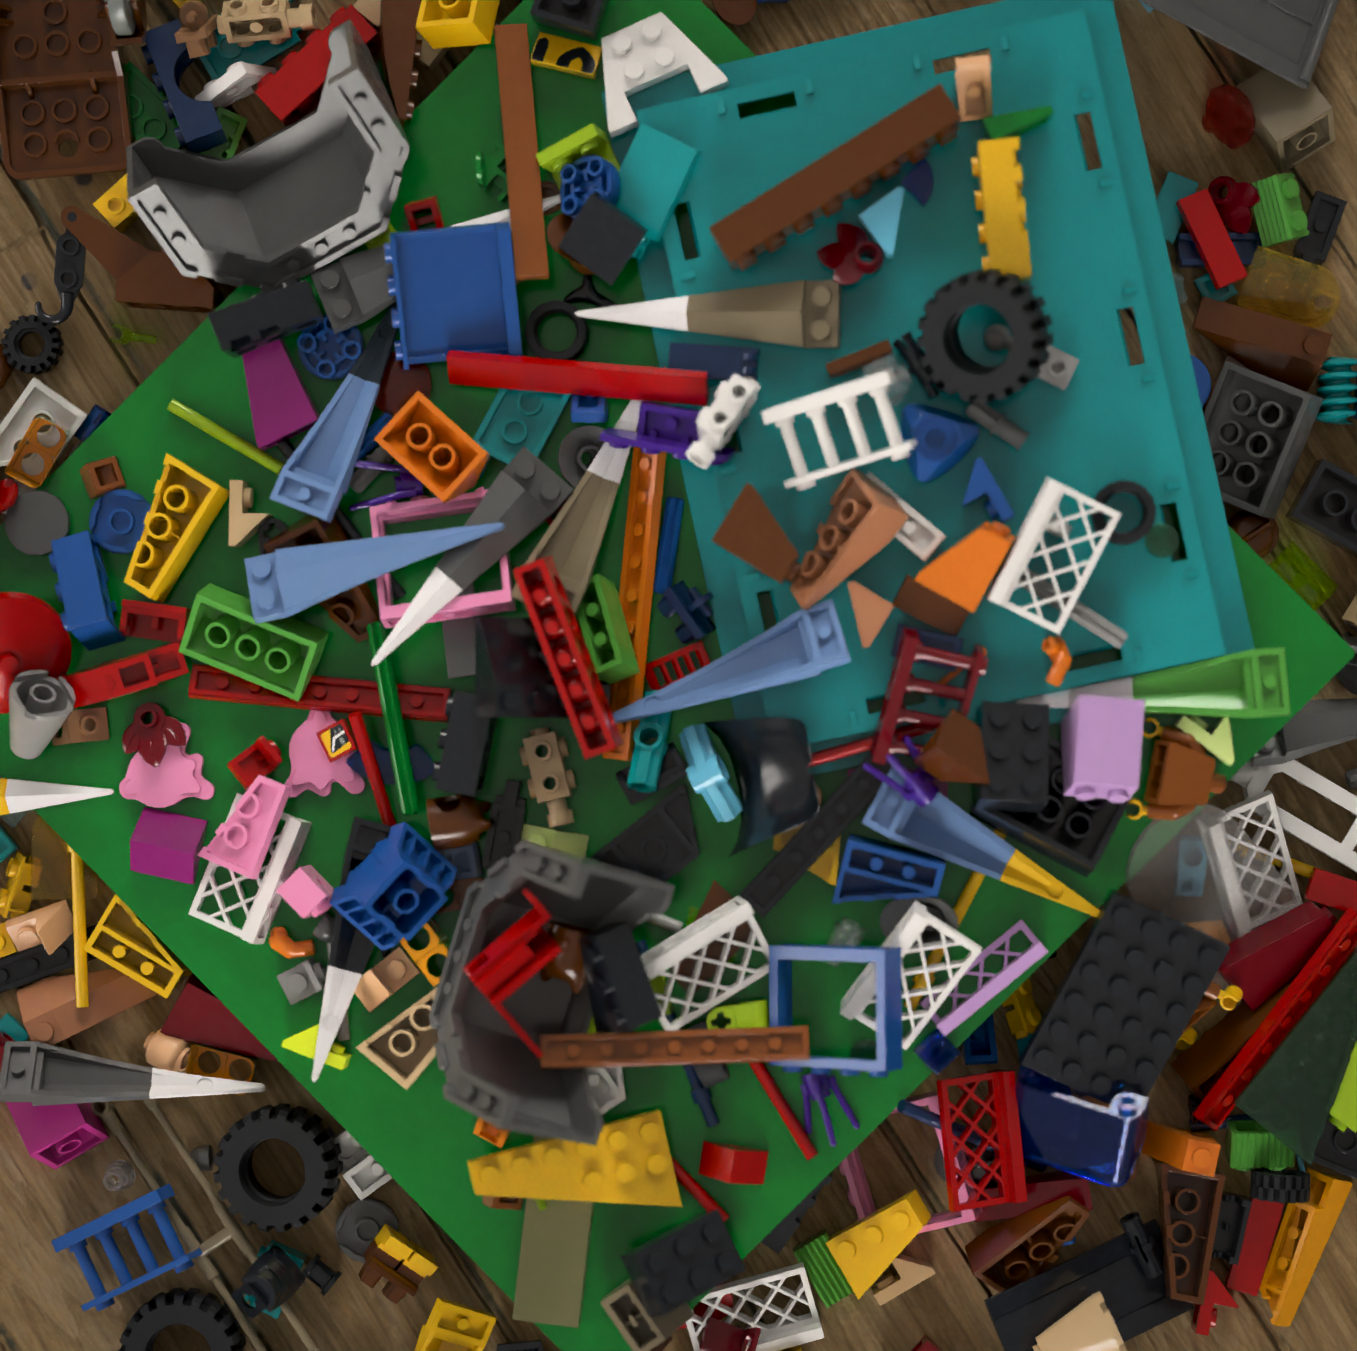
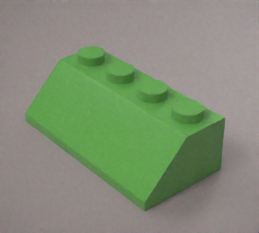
M209 583L196 594L178 652L299 701L321 659L329 632L292 616L256 624L253 619L250 599Z

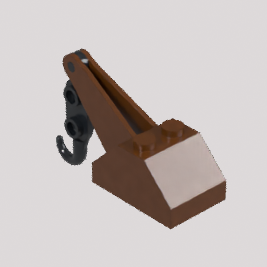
M67 206L61 212V221L66 227V232L59 237L56 244L54 283L61 300V307L57 314L48 315L43 311L41 302L37 301L35 303V311L39 319L50 325L61 324L71 316L74 301L84 284L86 249L117 280L115 301L128 308L211 313L223 302V294L208 277L198 275L197 278L183 276L162 246L160 251H150L82 211L80 208Z

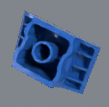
M402 822L391 827L388 839L376 842L375 848L358 867L349 872L345 885L334 888L329 904L377 947L385 950L396 946L402 938L409 942L448 900L444 893L453 884L457 868L409 824Z

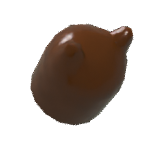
M463 794L427 799V816L434 848L437 851L469 846L477 842L482 833L491 827V822L484 819V813L490 810L491 804L488 801H478L472 796Z
M550 921L547 933L560 946L562 951L541 968V980L547 982L554 977L568 982L572 992L578 994L583 989L586 981L579 938L593 932V930L565 922Z

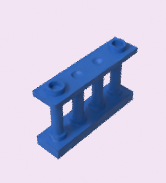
M170 1183L51 1241L56 1253L65 1248H68L70 1253L74 1252L95 1299L81 1305L83 1312L94 1306L97 1312L115 1304L113 1297L173 1268L176 1273H180L194 1266L192 1259L203 1254L200 1248L185 1254L164 1209L167 1206L164 1200L175 1195ZM147 1209L149 1215L153 1214L174 1259L159 1267L138 1222L140 1220L138 1213ZM119 1222L122 1227L126 1226L147 1271V1274L134 1280L111 1234L114 1232L112 1226ZM92 1235L95 1236L96 1240L100 1239L121 1284L120 1287L106 1292L85 1247L88 1245L86 1238Z

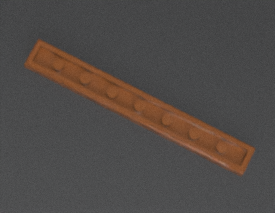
M527 23L494 25L515 281L548 279L549 272L539 161L535 155L538 153Z
M808 1026L540 1035V1050L544 1054L540 1058L541 1070L810 1060Z

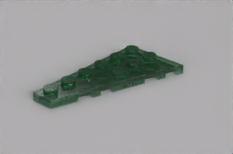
M1357 951L1350 955L1233 1102L1309 1165L1313 1162L1315 1149L1319 1138L1323 1135L1326 1119L1331 1106L1334 1105L1350 1061V1054L1355 1041H1357Z

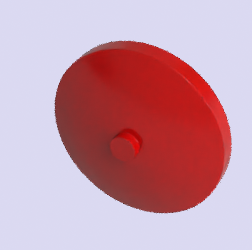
M0 592V714L9 713V688L19 673L28 670H45L49 672L48 676L57 678L66 675L71 661V640L69 633L63 626L61 616L45 601L20 592Z

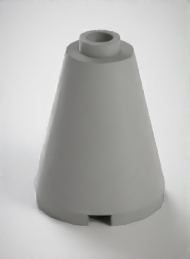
M28 670L19 673L9 688L10 748L15 755L24 759H34L40 756L74 708L76 696L71 685L60 676L58 680L48 676L49 672L45 670Z

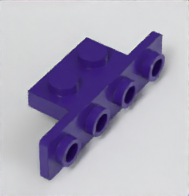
M643 401L640 403L637 432L609 427L600 433V440L609 442V446L613 448L626 449L629 446L640 447L643 453L660 454L663 451L673 453L672 456L676 459L689 460L685 453L693 442L699 441L696 419L701 410ZM723 447L721 451L717 449L714 453L715 459L710 465H724V462H728L735 456V449Z

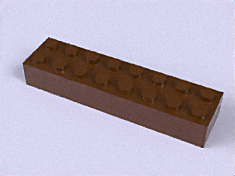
M939 83L710 226L709 230L712 239L732 271L737 268L744 271L757 263V256L768 250L769 253H773L787 243L785 239L795 232L800 236L815 226L813 221L825 214L826 218H829L844 208L842 203L849 198L854 197L855 200H858L872 191L871 185L880 179L883 182H887L901 172L899 168L910 161L914 165L929 155L928 150L939 143L943 147L958 137L957 132L960 130L962 117Z

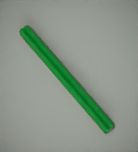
M381 621L372 622L367 625L372 658L375 657L388 638L387 630ZM390 653L380 663L375 665L374 669L400 811L403 816H409L419 813V805Z

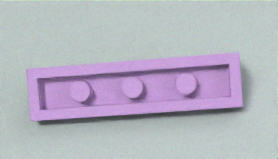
M1020 919L981 951L964 975L979 976L977 990L972 994L957 993V983L954 987V992H950L948 995L953 997L952 1010L943 1018H940L935 1012L931 1019L936 1023V1026L943 1035L946 1036L1042 958L1048 951L1023 920ZM1020 929L1033 943L1023 952L1009 951L1010 937ZM1005 942V951L995 950ZM989 954L1004 955L1003 969L998 973L983 972L984 958ZM1008 955L1017 956L1014 960L1007 964ZM978 963H980L979 972L970 971ZM983 976L992 977L982 985ZM933 993L934 999L938 993ZM929 995L919 1002L923 1009L929 1007ZM957 997L966 998L956 1006Z

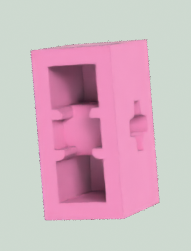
M311 864L299 867L276 890L303 919L314 916V918H317L319 915L322 916L332 907L329 903L334 888Z

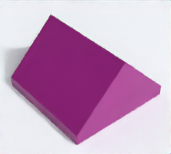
M144 807L130 839V871L194 885L200 862V856L197 855L203 848L208 820Z

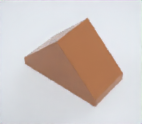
M855 581L847 582L863 649L868 648L892 612L894 605Z

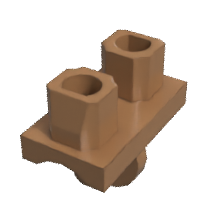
M189 0L181 7L179 16L184 25L174 34L177 44L186 43L190 58L208 55L211 52L210 48L218 44L215 29L217 28V16L219 14L212 15L208 19L206 6L197 0Z

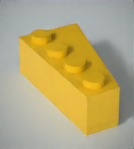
M1019 137L978 141L976 157H970L972 177H979L980 190L974 191L976 211L982 210L984 222L978 224L979 243H986L987 257H981L982 271L996 269L1000 270L1001 274L1010 272L1017 275L1018 282L1030 281L1032 271L1028 231L1025 229L1026 207L1024 196H1021L1023 175L1022 166L1017 159V152L1020 149Z
M166 453L163 462L165 466L161 478L157 480L153 492L156 494L150 512H147L143 522L145 527L141 539L137 541L124 580L125 583L145 596L161 603L167 598L229 497V490Z

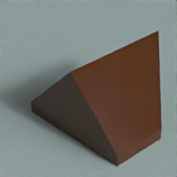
M952 708L913 762L940 781L990 784L981 728Z

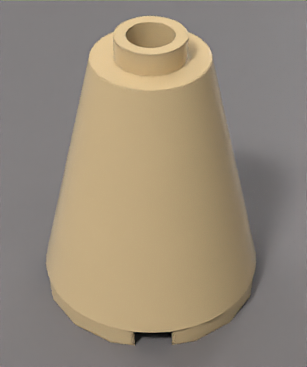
M1100 1291L1093 1293L1035 1338L1038 1344L1032 1346L1034 1351H1127Z

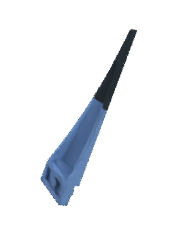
M397 301L390 305L349 374L301 444L283 466L270 496V499L274 502L331 523L343 493L346 494L398 332V328H393L391 308H397Z

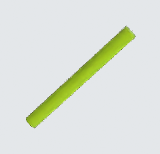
M171 400L167 407L168 411L280 475L285 465L283 462L179 401Z

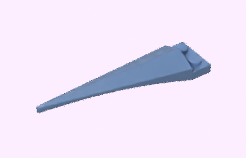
M498 522L275 549L273 553L246 558L244 561L253 619L258 624L292 616L321 601L388 572L501 531L505 527L504 523Z
M830 599L815 604L808 610L800 609L777 625L714 662L647 697L613 712L616 724L821 675V671L851 662L833 600Z

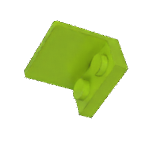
M593 123L535 154L540 166L552 173L559 191L562 182L560 178L561 169L564 165L572 164L583 156L596 155L610 161L617 171L621 167L605 131Z

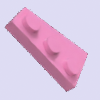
M259 775L235 805L236 810L226 823H221L215 831L217 835L207 847L204 846L197 856L245 877L257 880L292 787Z

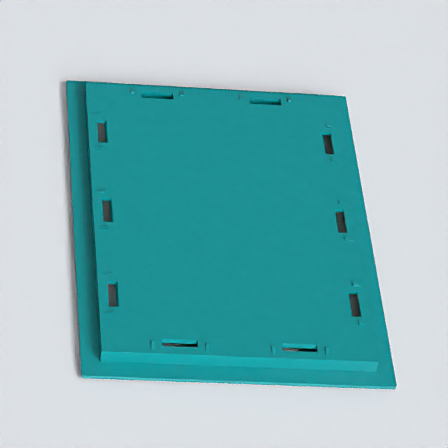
M1003 0L715 65L726 75L729 86L714 93L701 95L690 71L627 97L639 126L614 138L610 135L613 151L620 166L641 122L702 152L677 203L686 202L698 258L685 261L674 211L659 243L650 239L641 259L636 258L645 301L800 280H833L835 270L824 266L817 257L816 252L826 245L838 242L837 224L847 223L857 226L865 231L868 241L875 243L859 221V214L895 188H904L893 259L884 256L883 264L877 272L864 274L854 284H841L840 349H804L651 327L660 368H668L670 342L761 349L757 373L758 384L761 388L757 393V401L750 409L748 416L742 420L735 430L740 452L735 453V456L728 462H724V465H710L707 469L700 468L690 460L680 459L708 592L711 591L714 596L710 603L714 612L713 617L722 657L765 632L757 593L770 590L777 624L803 609L789 590L793 581L789 582L786 580L781 585L712 542V538L746 483L751 484L798 552L800 558L797 562L801 564L805 554L814 550L820 534L816 533L820 522L826 524L832 511L833 505H830L829 502L834 492L852 469L816 479V485L805 490L797 491L796 486L786 489L784 482L796 475L780 427L776 428L774 422L764 425L760 412L781 403L893 368L896 381L888 385L890 391L887 394L901 437L902 410L911 403L928 405L955 413L975 423L979 429V436L968 453L946 473L929 482H922L915 478L906 457L892 461L891 457L888 456L854 467L864 475L871 472L947 537L925 562L896 537H893L884 548L815 603L833 600L851 662L821 671V675L731 696L735 719L785 717L800 720L806 726L811 753L875 734L880 712L869 714L866 701L885 697L895 657L891 656L898 624L901 623L949 636L952 635L894 606L871 646L863 649L847 582L855 581L892 604L907 574L916 578L924 566L986 521L993 523L983 504L988 501L986 496L962 508L975 460L980 457L984 460L1015 515L1012 519L1003 523L1011 530L1010 534L1015 537L1047 476L1093 500L1097 493L1109 483L1119 480L1134 481L1145 487L1153 497L1156 516L1149 533L1139 541L1127 545L1112 544L1107 541L1077 599L1127 632L1128 637L1122 647H1120L1122 660L1067 671L1060 687L1054 686L1045 681L1052 665L1049 655L1042 650V642L1046 637L1058 636L1062 638L1067 645L1071 657L1115 647L1069 617L1060 634H1057L988 600L984 595L974 613L969 611L956 636L965 640L961 655L971 656L975 644L982 645L987 650L985 656L988 657L987 669L984 677H978L968 719L976 723V710L982 701L1016 703L1019 699L1122 679L1255 649L1113 0ZM989 49L992 60L990 62L993 116L1044 106H1051L1054 111L1051 121L1018 136L1020 149L1017 152V159L1022 166L1023 189H1021V196H1024L1025 229L1028 231L1032 271L1031 280L1020 283L1028 282L1033 286L1034 290L1031 293L1035 298L1041 296L1046 304L1041 308L1044 315L1050 314L1052 324L1047 326L1048 333L1053 334L1051 346L1080 360L1064 391L1035 378L1016 393L1001 400L995 399L986 403L1000 414L1005 412L1006 418L1030 433L1019 450H1016L1015 447L994 433L992 436L989 435L991 431L967 416L965 412L971 402L961 400V394L955 393L950 395L945 391H938L939 395L930 399L917 377L910 375L908 364L897 348L893 346L897 339L903 340L901 336L908 332L912 333L916 342L917 338L922 336L923 330L917 328L919 318L926 315L923 308L928 300L935 297V291L957 277L977 270L982 271L981 257H987L986 243H979L978 224L984 222L982 210L976 211L974 191L980 190L979 177H972L970 157H976L978 141L988 140L981 127V120L962 121L960 130L957 132L958 137L943 147L939 143L928 150L929 155L914 165L910 161L899 168L901 172L887 182H883L880 179L871 185L872 191L858 200H855L854 197L849 198L842 203L844 208L829 218H826L825 214L813 221L815 226L800 236L796 232L785 239L787 243L773 253H769L768 250L757 256L758 262L744 271H741L740 268L732 271L712 239L709 230L710 226L939 83L958 111L955 84L956 70L935 75L933 61ZM604 90L601 96L607 119L606 95ZM791 93L795 95L797 106L740 118L737 105ZM1090 112L1102 167L1090 171L1088 170L1076 116ZM868 256L861 257V260L864 262L872 261ZM979 304L970 307L962 314L958 327L959 341L964 352L974 362L986 367L997 366L1004 362L1008 351L1005 349L1001 351L989 349L984 343V333L989 326L1000 324L1008 329L1010 337H1012L1011 329L1007 320L999 311L991 306ZM1129 307L1133 309L1144 359L1143 364L1131 366L1119 312L1120 309ZM887 339L889 340L893 350L890 357L834 379L829 377L826 363ZM708 379L709 400L707 407H710L716 399L714 397L715 392L724 380ZM869 391L856 395L858 401L855 404L871 452L890 446L874 396L870 397ZM837 402L825 405L826 412H824L840 462L857 457L858 453L843 407H839ZM668 403V405L702 410L705 407L702 405ZM806 412L794 415L795 422H792L808 472L826 467L827 464L811 417H807ZM1064 493L1058 504L1061 518L1080 512L1076 498ZM1118 493L1110 497L1105 506L1121 513L1114 528L1115 531L1126 533L1139 526L1143 518V508L1135 496L1129 493ZM1082 502L1084 511L1091 509L1090 505ZM1174 502L1187 556L1186 560L1174 562L1162 509V505ZM1103 513L1105 522L1108 523L1111 516ZM1088 514L1086 517L1091 533L1097 532L1093 527L1091 514ZM1082 517L1066 522L1073 527L1068 536L1069 541L1087 535ZM1046 531L1042 535L1046 548L1064 543V539ZM1101 536L1093 538L1095 545H1097ZM1089 539L1070 545L1076 563L1088 560L1093 552ZM1040 543L1037 544L1034 552L1042 550ZM1066 547L1048 553L1053 571L1072 565ZM1043 554L1030 558L1027 564L1028 569L1038 575L1049 572ZM1085 566L1078 568L1080 575L1083 572ZM1074 570L1055 575L1059 589L1064 592L1074 589L1077 583ZM1051 577L1045 579L1051 584H1053ZM1018 587L1014 589L1009 602L1021 607L1033 603V599L1028 590ZM1048 603L1039 605L1043 619L1056 624L1061 612ZM1035 607L1027 609V611L1037 615ZM913 661L910 673H914L916 678L938 682L951 671ZM964 669L946 684L963 688L968 670ZM924 693L926 702L906 706V709L946 717L952 708L957 710L959 701ZM1049 707V725L1060 723L1069 711V708ZM902 722V724H897V723H896L895 729H896V728L903 727V726L910 725V724H912V723H907V722ZM934 732L910 739L915 744L925 746ZM870 750L813 766L814 773L816 775L858 766L870 754ZM894 753L892 756H893L894 758H896V757H901V756H905V755L899 754V753ZM812 767L807 768L808 772L813 774Z

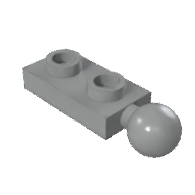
M994 324L989 326L984 333V343L993 351L1007 350L1008 353L1004 359L1005 361L1011 352L1012 337H1010L1008 329L1003 325ZM1049 345L1047 347V351L1050 353L1047 363L1040 367L1041 372L1036 378L1064 391L1080 360Z

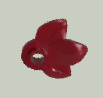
M1219 176L1209 184L1208 192L1224 226L1227 225L1228 228L1235 232L1246 234L1252 224L1250 207L1260 202V195L1257 189L1250 183H1237L1232 177ZM1228 187L1227 196L1223 198L1222 191Z
M847 223L837 224L838 242L826 245L816 252L817 257L824 266L835 270L833 282L842 285L854 284L864 274L877 272L881 268L884 259L882 250L877 244L868 241V237L863 229ZM868 256L872 261L864 262L861 260V257Z
M149 702L142 704L135 711L133 723L123 733L122 745L126 754L139 750V754L144 761L153 767H158L164 757L167 745H186V734L178 719L166 716L161 706ZM148 713L153 714V721L150 724H146L144 721Z

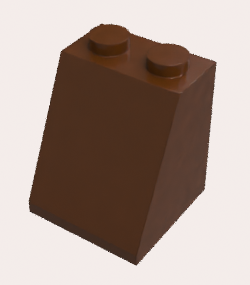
M746 483L712 538V542L777 583L783 585L786 580L792 582L802 566L797 562L800 556L751 484Z

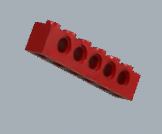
M552 555L513 569L515 579L584 758L588 759L617 748L624 742Z

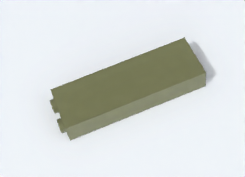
M534 1135L533 1143L549 1139L550 1137ZM526 1199L513 1320L574 1328L579 1327L582 1318L595 1202Z

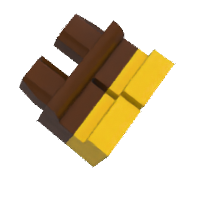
M385 1223L363 1253L366 1262L358 1275L363 1283L374 1288L382 1276L389 1281L382 1289V1293L387 1299L397 1304L407 1293L414 1297L420 1282L426 1275L431 1277L437 1270L438 1265L433 1254L412 1240L409 1241L406 1236Z

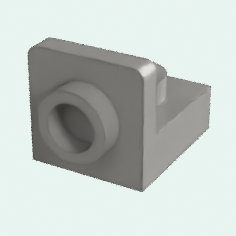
M310 958L276 977L290 1004L293 1005L324 989L327 972L320 961L316 963L314 958Z

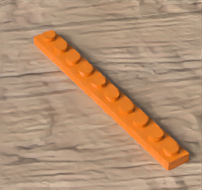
M633 447L619 589L620 603L640 672L610 684V708L612 713L642 699L667 452L661 451L660 454H647L641 452L640 447ZM640 718L617 724L624 743L615 749L604 752L603 758L632 761L635 747L634 732L639 726Z

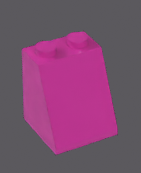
M6 1102L29 1155L54 1170L110 1138L100 1118L92 1112L91 1103L32 1106V1102Z

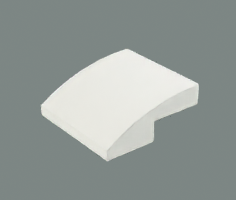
M343 1129L331 1138L334 1144H340L342 1153L338 1155V1161L343 1162L342 1176L360 1200H363L392 1179L386 1170L346 1129Z

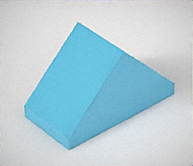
M901 187L895 188L859 214V221L882 250L884 256L889 259H893L904 195V188Z

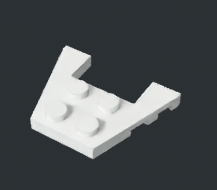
M662 12L601 38L608 130L612 138L639 126L627 100V97L687 70L690 71L701 95L714 93L729 86L726 75Z

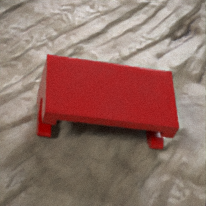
M122 599L119 631L123 632L124 636L167 642L179 640L181 643L192 609Z

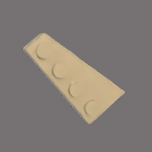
M437 988L356 1047L406 1090L414 1084L436 1057L434 1044L439 1039L437 1029L431 1028L429 1014Z

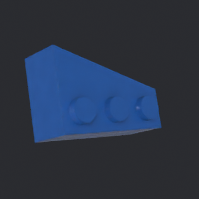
M86 530L51 541L53 553L49 554V560L53 571L57 572L59 582L55 583V590L58 599L64 604L65 612L61 613V619L67 632L70 631L88 651L125 641L126 638L123 632L119 631L114 622L112 612L118 610L115 601L110 602L106 584L109 578L99 544L94 536Z
M849 833L832 904L863 900L865 902L877 899L895 898L896 900L937 897L946 860L929 853Z

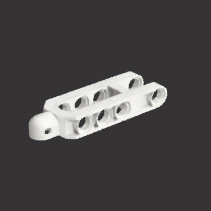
M1296 760L1283 764L1251 767L1250 761H1248L1230 778L1231 781L1242 787L1244 799L1246 800L1264 792L1273 774L1284 772L1296 779L1299 784L1313 789L1323 795L1328 801L1334 802L1352 812L1356 819L1342 843H1339L1276 806L1284 831L1357 873V853L1353 851L1357 844V796ZM1266 803L1256 806L1254 813L1264 818L1267 812Z

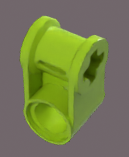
M754 1000L717 1006L709 1011L706 1021L708 1029H719L718 1025H712V1020L717 1019V1013L723 1012L725 1018L731 1019V1023H727L725 1029L769 1027L767 1000Z

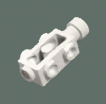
M736 373L731 376L728 382L725 380L721 382L715 392L714 397L716 399L710 407L705 406L696 419L699 441L693 442L685 453L691 462L703 469H707L715 459L714 453L716 450L721 451L724 445L731 440L732 434L742 420L748 416L750 409L757 401V393L761 388L758 382L748 376L743 378Z

